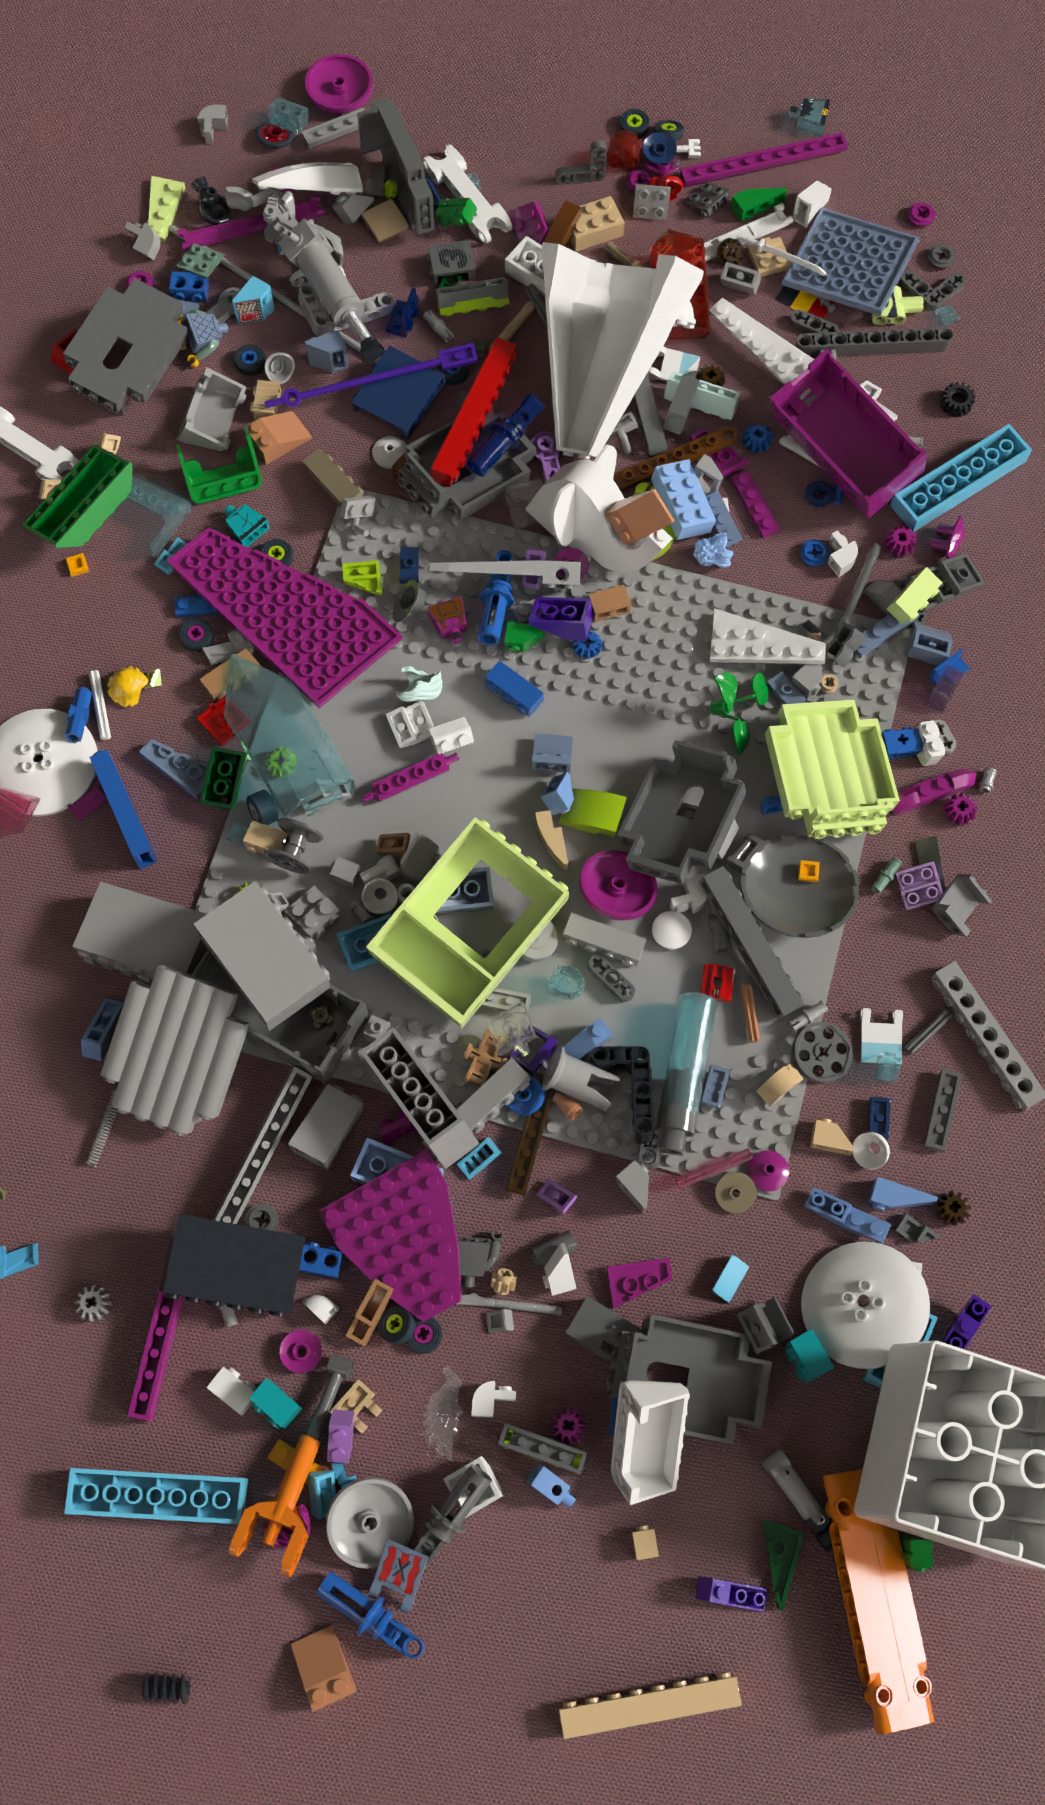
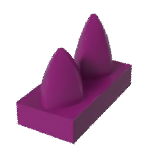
M399 1107L398 1120L394 1122L391 1119L383 1118L378 1131L384 1144L389 1145L416 1132L417 1129L401 1107Z

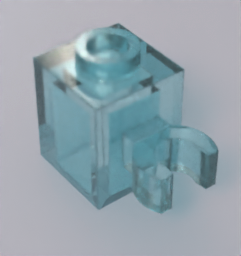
M884 1052V1055H878L874 1079L897 1083L902 1058H897L896 1053Z

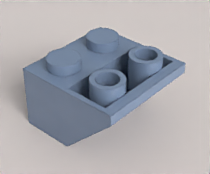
M339 330L330 331L305 341L310 366L332 374L349 368L346 345Z
M914 622L906 656L939 666L950 656L953 642L951 633Z

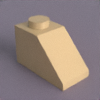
M820 1118L814 1122L810 1148L851 1155L854 1152L853 1145L836 1123H831L832 1120Z

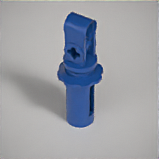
M501 550L496 554L495 561H513L512 553L508 550ZM491 573V580L486 583V588L479 594V599L484 606L477 639L484 645L494 646L500 641L505 611L514 604V598L511 594L512 587L510 585L511 574ZM492 609L496 610L493 626L489 625Z
M332 1571L325 1577L316 1595L355 1622L359 1627L357 1635L361 1636L365 1631L369 1632L374 1640L380 1637L385 1643L408 1658H419L424 1653L425 1645L423 1640L413 1634L394 1618L392 1619V1611H387L382 1607L384 1598L380 1597L376 1602L372 1601ZM336 1588L368 1610L367 1615H362L334 1595V1590ZM411 1641H417L420 1647L415 1655L411 1654L408 1650V1645Z

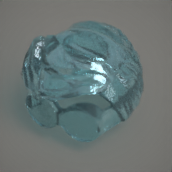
M557 966L552 977L547 981V989L550 995L563 1000H574L580 997L585 987L583 976L578 969L571 966Z

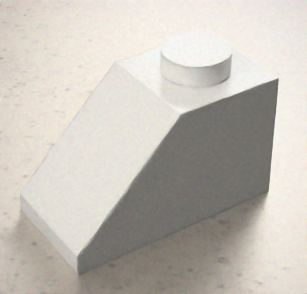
M561 1243L544 1266L546 1275L542 1276L545 1288H550L552 1296L576 1289L569 1254L565 1244Z

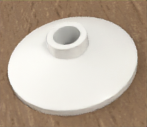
M388 436L381 438L373 447V459L379 466L392 469V465L404 454L407 445L398 437Z

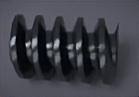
M146 1672L142 1686V1699L145 1697L146 1702L150 1703L154 1697L155 1703H160L163 1697L164 1703L168 1704L172 1698L173 1704H178L181 1698L182 1704L186 1705L190 1697L191 1676L186 1681L185 1674H182L180 1680H177L176 1673H173L171 1679L168 1680L167 1673H164L162 1679H159L158 1672H155L153 1679H150L149 1672Z

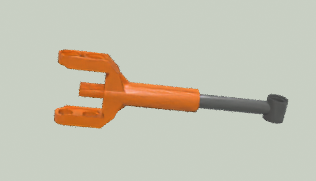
M336 1354L331 1356L327 1365V1372L331 1373L306 1435H301L276 1497L267 1502L257 1503L244 1510L231 1541L229 1554L239 1557L246 1550L260 1516L270 1521L262 1540L264 1544L274 1547L282 1526L294 1530L281 1561V1574L288 1577L293 1575L308 1539V1533L297 1511L296 1503L321 1444L317 1439L342 1378L348 1379L353 1371V1360Z

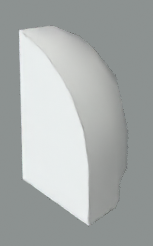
M321 1295L309 1296L302 1301L325 1325L340 1310L330 1299Z

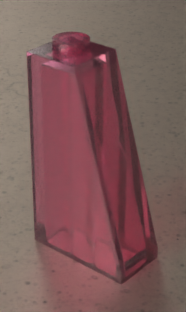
M0 787V824L12 832H23L41 799Z

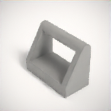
M704 454L694 471L705 496L719 489L723 475L711 457ZM704 474L714 479L711 489L703 479Z

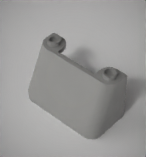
M206 367L194 387L176 440L221 452L224 449L227 450L231 441L228 439V431L236 408L239 404H243L247 395L244 394L246 386Z

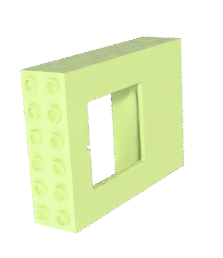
M474 817L366 946L370 955L461 1029L569 898V891H567L569 888L563 882L559 881L557 883L552 879L553 875L545 868L541 870L536 866L537 862L533 858L523 856L518 846L513 843L511 845L505 841L504 835L498 831L493 832L489 828L490 825L484 819L478 820L476 817ZM479 861H483L505 880L509 877L508 882L532 901L486 958L480 956L434 918L436 912Z

